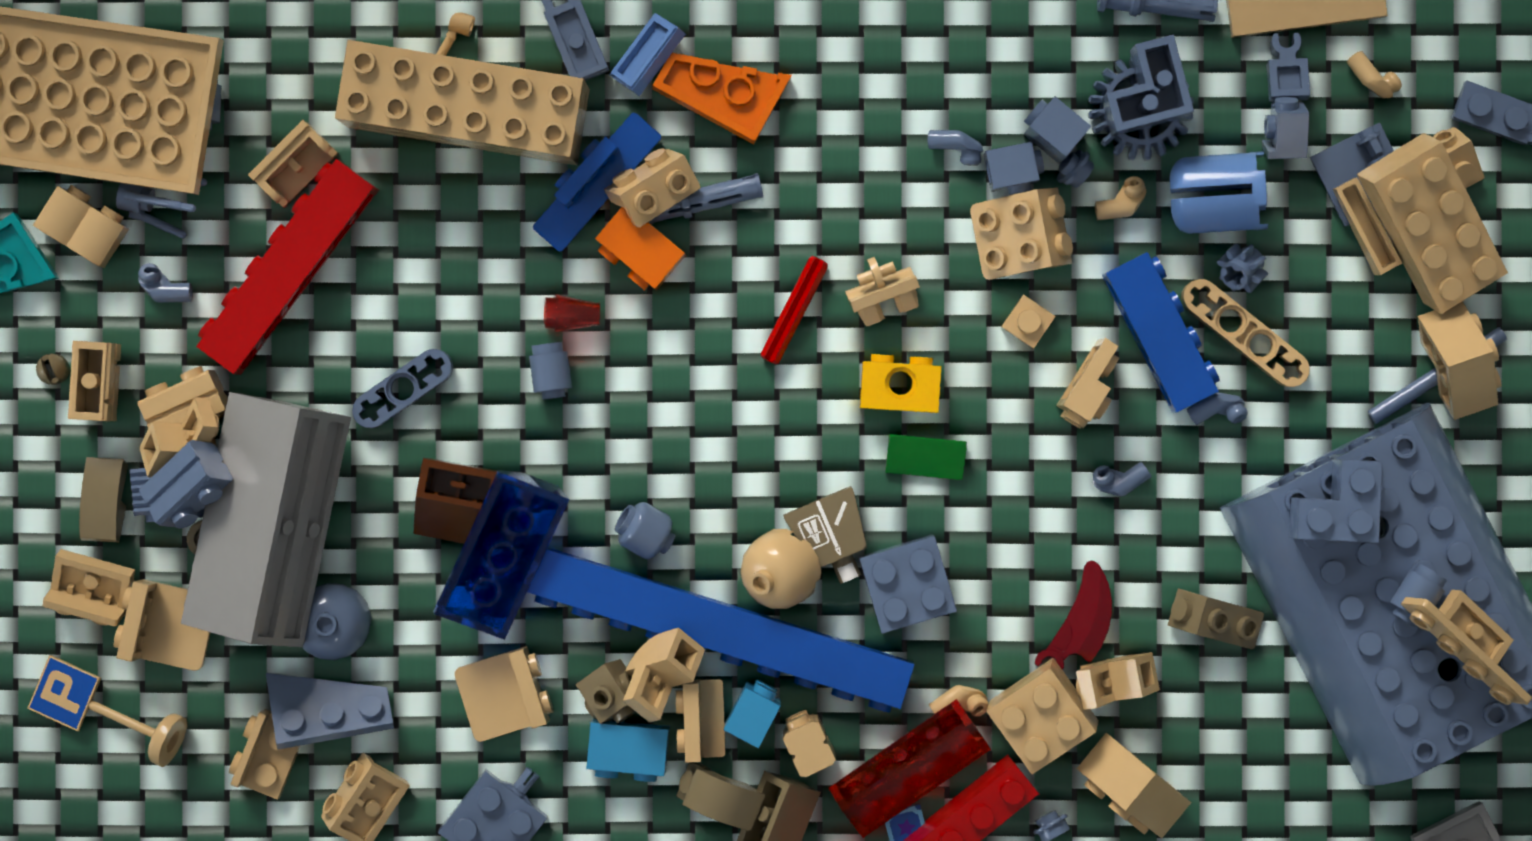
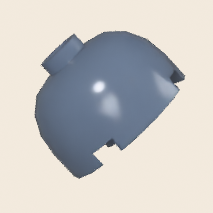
M326 583L316 586L302 648L319 659L334 661L355 653L364 645L371 626L372 616L366 600L357 590L344 584Z

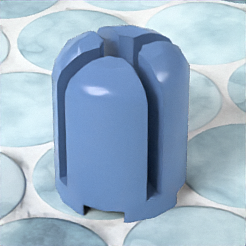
M1264 152L1183 157L1176 161L1170 172L1171 193L1251 189L1250 194L1172 199V219L1180 231L1193 234L1267 230L1268 224H1260L1259 211L1266 210L1267 206L1265 170H1257L1256 158L1264 157Z

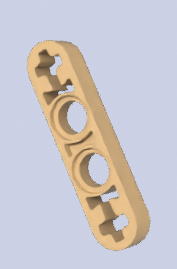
M1198 279L1189 282L1184 287L1181 301L1185 309L1274 381L1284 387H1296L1307 380L1310 367L1306 358L1216 285L1208 280ZM1203 287L1206 288L1208 292L1205 297L1212 304H1217L1219 298L1224 302L1223 305L1214 311L1211 320L1206 317V313L1211 311L1209 307L1203 303L1197 306L1191 303L1194 299L1193 294L1190 293L1193 288L1195 290H1200ZM1226 310H1233L1240 316V326L1235 332H1226L1220 326V316ZM1257 334L1267 336L1271 343L1269 353L1263 357L1254 355L1250 349V341ZM1279 347L1285 351L1278 356L1283 361L1292 363L1296 360L1298 362L1296 367L1297 372L1300 373L1298 378L1292 376L1285 379L1282 376L1285 373V369L1277 362L1273 363L1272 368L1266 364L1276 356Z

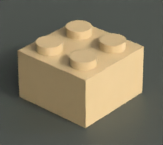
M1054 658L992 698L986 710L1031 774L1039 771L1096 733L1099 721L1091 709L1083 710L1082 701L1077 694L1076 688Z

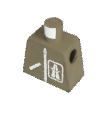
M852 486L783 514L786 523L793 531L795 537L800 541L805 539L811 544L819 558L820 568L832 564L840 584L861 575L853 554L866 549L867 545Z

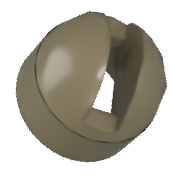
M46 354L39 359L36 365L38 378L46 384H60L67 379L70 372L68 361L59 354ZM47 360H49L51 368L56 376L53 379H51L47 367L45 365V362Z

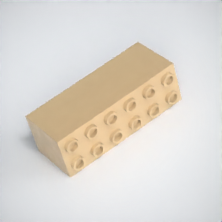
M347 40L335 119L352 129L578 165L590 89L583 78Z

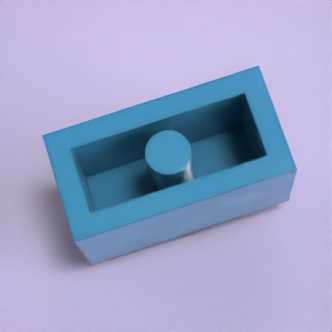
M758 679L755 684L746 681L725 721L724 731L759 748L781 707V699L776 697L777 689Z
M593 719L590 723L586 769L595 770V776L602 778H618V772L634 774L633 779L637 781L656 782L657 776L664 777L666 773L670 726L625 721L617 724L614 720L600 724L597 719Z

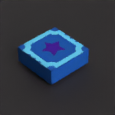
M920 803L882 813L889 841H903L925 823Z

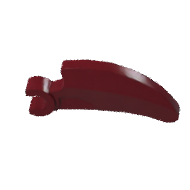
M1091 560L1084 565L1082 581L1076 600L1049 646L1040 651L1035 657L1034 663L1037 666L1042 663L1045 657L1051 656L1056 659V662L1063 670L1064 660L1069 655L1079 654L1087 662H1091L1101 649L1109 631L1112 616V598L1106 576L1097 562Z

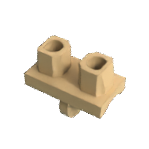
M875 257L867 259L869 271L856 275L860 286L845 291L854 313L858 312L866 326H871L885 319L879 303L888 299H894L899 313L910 311L919 306L916 289L920 288L911 267L896 271L893 261L878 266Z

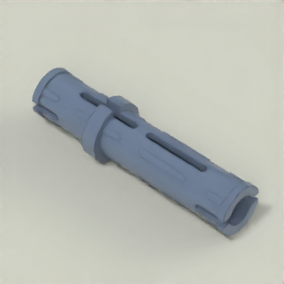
M755 173L743 178L701 187L649 222L654 224L655 222L684 216L685 219L692 218L693 213L763 198L759 175Z

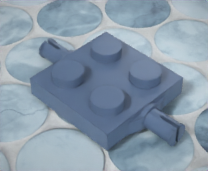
M526 767L525 771L513 785L512 783L500 780L485 769L439 828L438 833L448 841H530L547 819V815L533 805L526 795L540 776L535 771L531 775L532 769Z

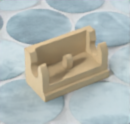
M302 120L248 176L276 203L285 208L316 177L320 169L327 162L330 163L339 153L308 122Z

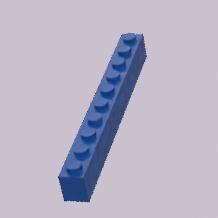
M546 546L540 549L527 591L536 595L534 602L556 608L558 602L572 606L571 613L580 617L593 620L595 614L610 618L608 625L622 630L631 631L632 625L646 629L645 636L648 638L668 630L680 628L701 645L705 651L710 649L721 653L720 660L742 666L743 660L757 664V671L776 678H779L780 672L795 676L794 683L811 689H816L817 684L825 685L832 688L831 695L853 701L855 695L869 699V707L888 713L891 712L892 707L901 709L915 665L913 661Z

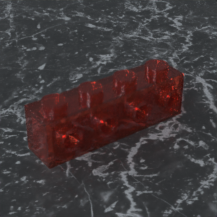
M956 699L830 786L829 790L842 812L862 838H864L990 751L991 748Z

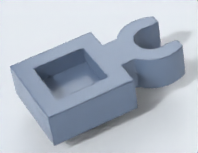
M1274 33L1271 38L1270 51L1277 59L1268 60L1266 64L1269 102H1275V99L1278 97H1294L1299 101L1308 100L1310 97L1308 58L1296 59V54L1301 46V36L1299 33H1293L1291 38L1292 46L1289 48L1280 45L1278 33Z

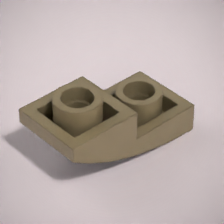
M86 457L79 518V532L82 541L119 543L126 511V505L121 501L128 470V464L124 459Z

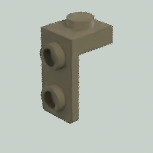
M1178 588L1171 607L1168 626L1206 638L1254 649L1264 613Z

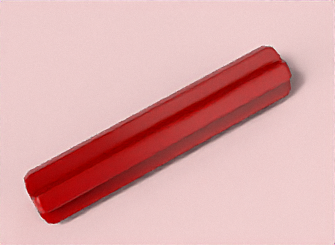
M811 256L808 259L761 352L763 359L773 364H778L782 359L828 268V264L815 256Z

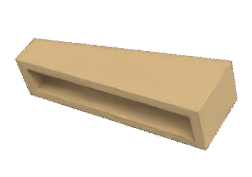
M1352 178L1334 188V194L1373 274L1382 275L1401 265L1402 261L1358 178Z

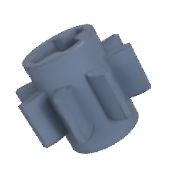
M1235 243L1217 261V264L1222 267L1219 279L1227 287L1231 288L1233 292L1244 288L1248 293H1251L1268 275V272L1263 269L1266 257L1255 249L1252 244L1241 249Z

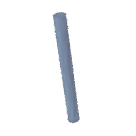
M1500 327L1484 336L1486 340L1491 338L1496 347L1507 340L1505 333ZM1436 368L1368 410V414L1375 424L1379 423L1438 385Z

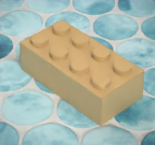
M1422 133L1357 173L1421 300L1430 308L1442 314L1508 273L1442 141Z

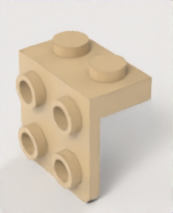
M1058 188L1035 189L972 205L970 213L984 278L990 280L1038 269L1073 264L1071 258L1073 244L1066 232L1064 222L1065 203L1059 195Z
M145 579L134 581L132 587L128 586L122 601V609L127 610L124 625L118 626L114 637L113 645L115 648H118L116 658L130 662L144 659L193 671L201 669L204 665L211 632L181 624L188 589Z
M527 646L456 669L455 679L473 736L477 741H486L530 726L532 729L546 725L550 721L549 714L554 712L548 691H541L537 678L542 675L540 664L536 654H530Z

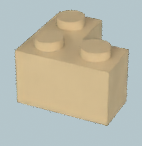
M1462 301L1442 314L1433 310L1419 315L1420 341L1436 368L1439 396L1452 418L1456 420L1497 406V388L1502 386L1499 373L1495 367V361L1499 360V354L1494 341L1491 338L1486 340L1484 337L1482 324L1477 314H1470Z
M1108 733L1104 734L1076 768L1088 778L1084 785L1100 799L1108 795L1112 799L1108 806L1144 835L1150 829L1162 839L1192 803Z

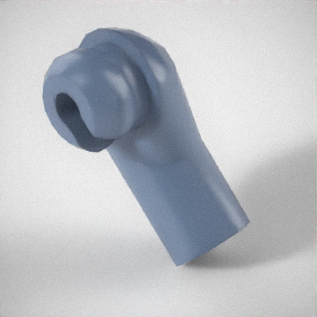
M959 130L929 131V149L960 151V162L964 165L977 166L981 163L983 147L979 141Z
M147 263L140 267L138 271L139 284L155 302H192L193 290L191 283H171L159 270L158 266L152 263Z
M1219 392L1187 408L1190 418L1196 425L1215 414L1227 415L1228 420L1234 424L1242 422L1248 415V411L1244 407L1245 401L1237 395Z
M1141 461L1126 472L1113 470L1109 466L1103 465L1094 470L1093 484L1101 492L1122 497L1152 476Z

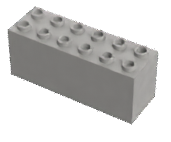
M229 392L217 448L223 458L222 463L227 465L233 479L222 489L223 494L220 499L205 506L181 624L249 644L303 647L351 417L284 401Z

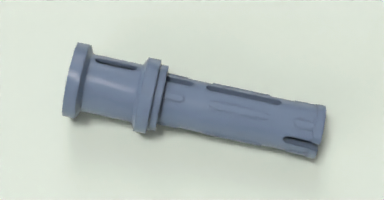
M1097 0V12L1112 9L1129 12V15L1134 17L1141 15L1142 12L1207 20L1209 22H1214L1216 16L1213 13H1217L1218 0Z

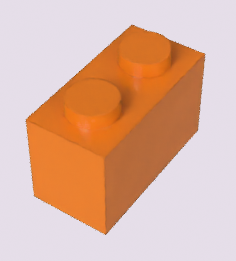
M623 207L618 210L595 238L602 244L597 251L613 265H616L621 260L631 269L627 276L644 291L649 285L657 291L686 256L680 248L649 222L641 227L634 226Z

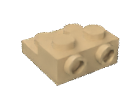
M1107 338L1096 341L1056 405L1064 410L1060 416L1061 418L1079 429H1084L1092 418L1100 419L1112 400L1107 397L1111 388L1098 379L1104 376L1107 378L1117 364L1119 357L1114 355L1119 347Z

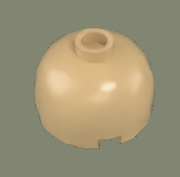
M773 529L763 534L749 546L743 555L741 577L745 589L757 603L772 609H788L805 601L814 593L816 582L820 580L821 576L819 558L811 544L805 539L800 541L795 536L790 535L793 531L788 529Z

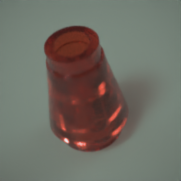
M555 294L554 298L545 297L544 328L560 332L599 326L600 303Z

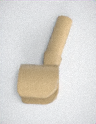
M462 12L452 15L448 26L449 31L436 54L446 56L456 41L458 34L469 37L474 27L475 17Z

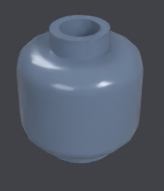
M640 502L635 506L628 505L621 513L615 525L619 544L643 559H652L659 552L665 554L675 539V534L671 532V517L646 502Z

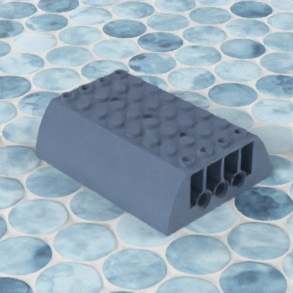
M1425 403L1220 507L1360 784L1376 786L1414 778L1532 718V699L1528 705L1518 703L1506 705L1491 696L1489 693L1491 688L1486 683L1472 677L1463 669L1464 663L1457 656L1445 652L1437 645L1436 641L1438 639L1430 631H1426L1417 625L1411 626L1392 614L1396 607L1390 601L1410 570L1414 571L1418 564L1433 570L1447 580L1442 588L1445 590V593L1436 607L1438 609L1441 607L1451 590L1463 591L1514 640L1498 663V666L1532 696V603L1430 403ZM1333 459L1382 461L1380 517L1385 521V532L1379 537V543L1290 538L1291 497L1331 499ZM1446 658H1453L1458 665V672L1451 680H1443L1438 674V665Z

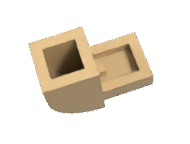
M194 397L182 424L151 422L139 447L147 477H152L190 440L209 442L217 446L215 437L219 431V419L217 415H214L210 398Z
M680 628L655 635L640 647L625 670L632 678L623 702L648 722L660 720L672 687L694 681L705 649Z
M1152 652L1096 661L1080 666L1081 669L1076 671V691L1082 701L1083 710L1099 708L1113 701L1142 698L1160 690Z

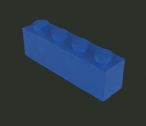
M1146 252L1103 274L1102 277L1171 412L1177 413L1219 392L1215 383L1220 381L1219 376L1209 360L1203 361L1198 351L1202 344L1195 329L1192 326L1186 328L1180 316V313L1184 312V308L1177 294L1174 291L1168 293L1162 281L1167 276L1159 259L1156 256L1151 258L1149 253Z

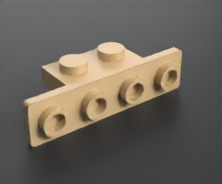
M1451 590L1439 609L1427 599L1404 598L1401 605L1411 614L1410 620L1418 627L1430 631L1438 639L1436 643L1442 650L1457 656L1464 663L1463 669L1469 675L1486 683L1491 688L1489 693L1492 697L1506 705L1511 703L1529 704L1532 696L1498 666V663L1514 640L1463 591Z

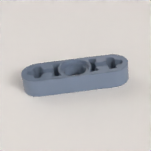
M429 349L356 399L352 408L355 421L365 428L382 426L447 381L453 372L451 357L446 352L438 349ZM429 357L435 360L442 358L445 363L440 367L443 374L438 377L436 374L431 373L424 377L422 380L428 383V385L422 389L419 379L410 370L416 366L417 372L421 373L429 367L427 361ZM401 377L411 380L414 386L413 394L406 400L396 398L392 391L393 383ZM384 388L387 399L396 405V408L390 411L389 405L385 404L377 410L379 418L376 421L371 417L364 419L362 413L366 410L364 403L366 401L371 404L378 403L383 399L378 392Z

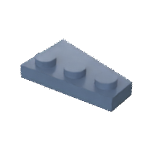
M266 673L278 750L394 729L387 687Z

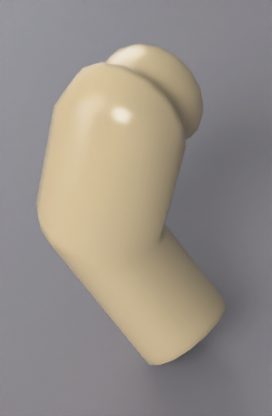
M1363 51L1355 53L1347 61V65L1360 82L1381 98L1393 97V93L1398 92L1402 87L1399 77L1394 72H1388L1382 77Z
M1131 176L1125 180L1115 199L1095 201L1096 219L1106 220L1132 216L1146 196L1144 181L1140 177Z

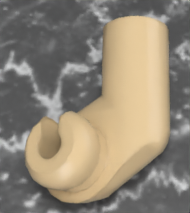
M956 685L928 705L937 718L941 720L955 709L970 712L973 716H982L986 713L989 704L986 695L979 689Z

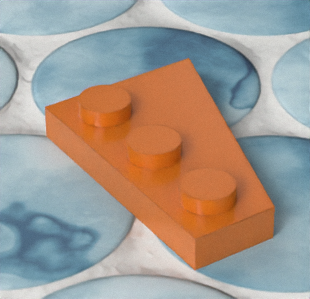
M671 53L654 81L652 90L754 145L792 75L778 73L777 75L757 71V68L746 66L740 68L719 64L714 60Z

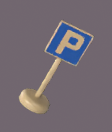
M49 655L27 709L75 731H80L88 709L151 737L148 747L149 760L161 767L170 763L185 737L187 729L186 718L178 714H170L155 729L95 702L93 697L101 677L53 655Z

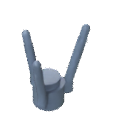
M202 178L201 186L207 185V180ZM120 183L116 197V206L119 210L128 211L129 218L144 221L182 239L186 238L187 234L185 231L145 213V211L150 212L153 206L156 205L194 212L196 211L195 205L156 197L155 190L149 187Z

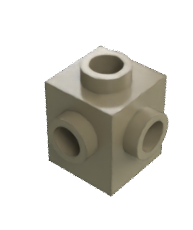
M621 659L603 664L575 684L585 699L587 711L600 724L615 720L619 724L636 713L635 710L623 702L632 677L625 672L626 666Z

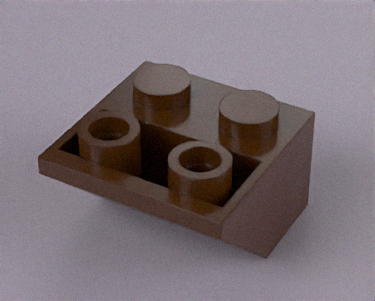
M423 458L415 498L413 534L490 548L505 472L439 459Z

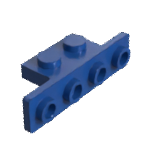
M631 113L609 139L606 136L601 142L594 139L580 156L584 159L582 164L575 171L569 168L555 183L554 186L559 189L554 194L557 199L535 222L533 229L557 251L562 252L607 202L609 198L604 189L613 183L612 179L624 170L636 169L662 138L661 135L637 113Z

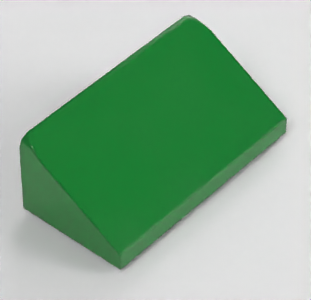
M889 434L885 473L963 480L967 442Z

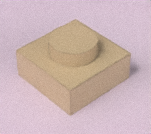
M1022 295L1001 328L1034 349L1056 316L1027 296Z

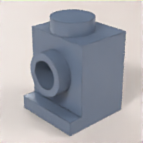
M1278 97L1275 99V102H1271V115H1265L1264 118L1265 138L1270 140H1262V149L1268 159L1307 158L1309 111L1303 102H1298L1297 98Z

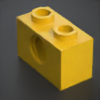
M871 354V362H862L859 408L939 413L941 366L933 365V358L910 357L909 364L894 363V355ZM896 372L906 373L911 379V388L904 395L894 393L889 386L890 378Z

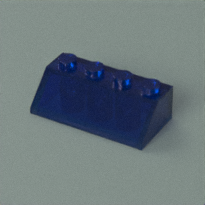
M497 471L433 611L435 615L505 640L570 500L560 487L526 473Z

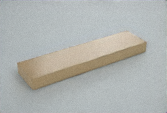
M1226 0L1231 38L1385 18L1388 16L1386 0Z

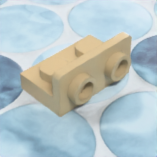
M265 709L259 712L257 717L252 715L245 727L243 737L247 738L248 741L243 753L237 751L232 760L229 773L234 776L230 785L237 788L242 785L278 800L281 797L301 746L277 749L272 713L270 710Z
M362 753L357 761L351 762L347 767L344 781L337 792L332 793L326 799L321 818L330 831L349 841H374L410 785L407 780L374 763L369 755Z

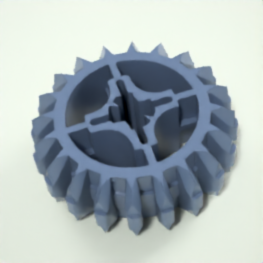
M1130 57L1129 69L1119 59L1115 62L1117 75L1108 68L1102 72L1108 84L1102 81H1095L1093 84V88L1102 95L1089 96L1088 103L1099 106V109L1090 111L1088 118H1100L1102 123L1094 126L1092 132L1097 134L1105 129L1108 135L1102 139L1101 145L1105 147L1112 140H1115L1117 145L1113 150V154L1116 156L1123 151L1124 147H1128V160L1133 161L1137 156L1138 149H1141L1144 161H1148L1152 157L1151 147H1154L1156 153L1161 157L1166 154V147L1163 141L1173 148L1179 145V141L1173 132L1179 135H1186L1188 128L1179 123V121L1192 120L1193 113L1188 117L1169 121L1165 130L1153 138L1150 136L1152 126L1135 130V133H1138L1139 139L1124 133L1111 136L1102 98L1106 93L1113 92L1116 85L1130 78L1131 87L1139 85L1132 58Z

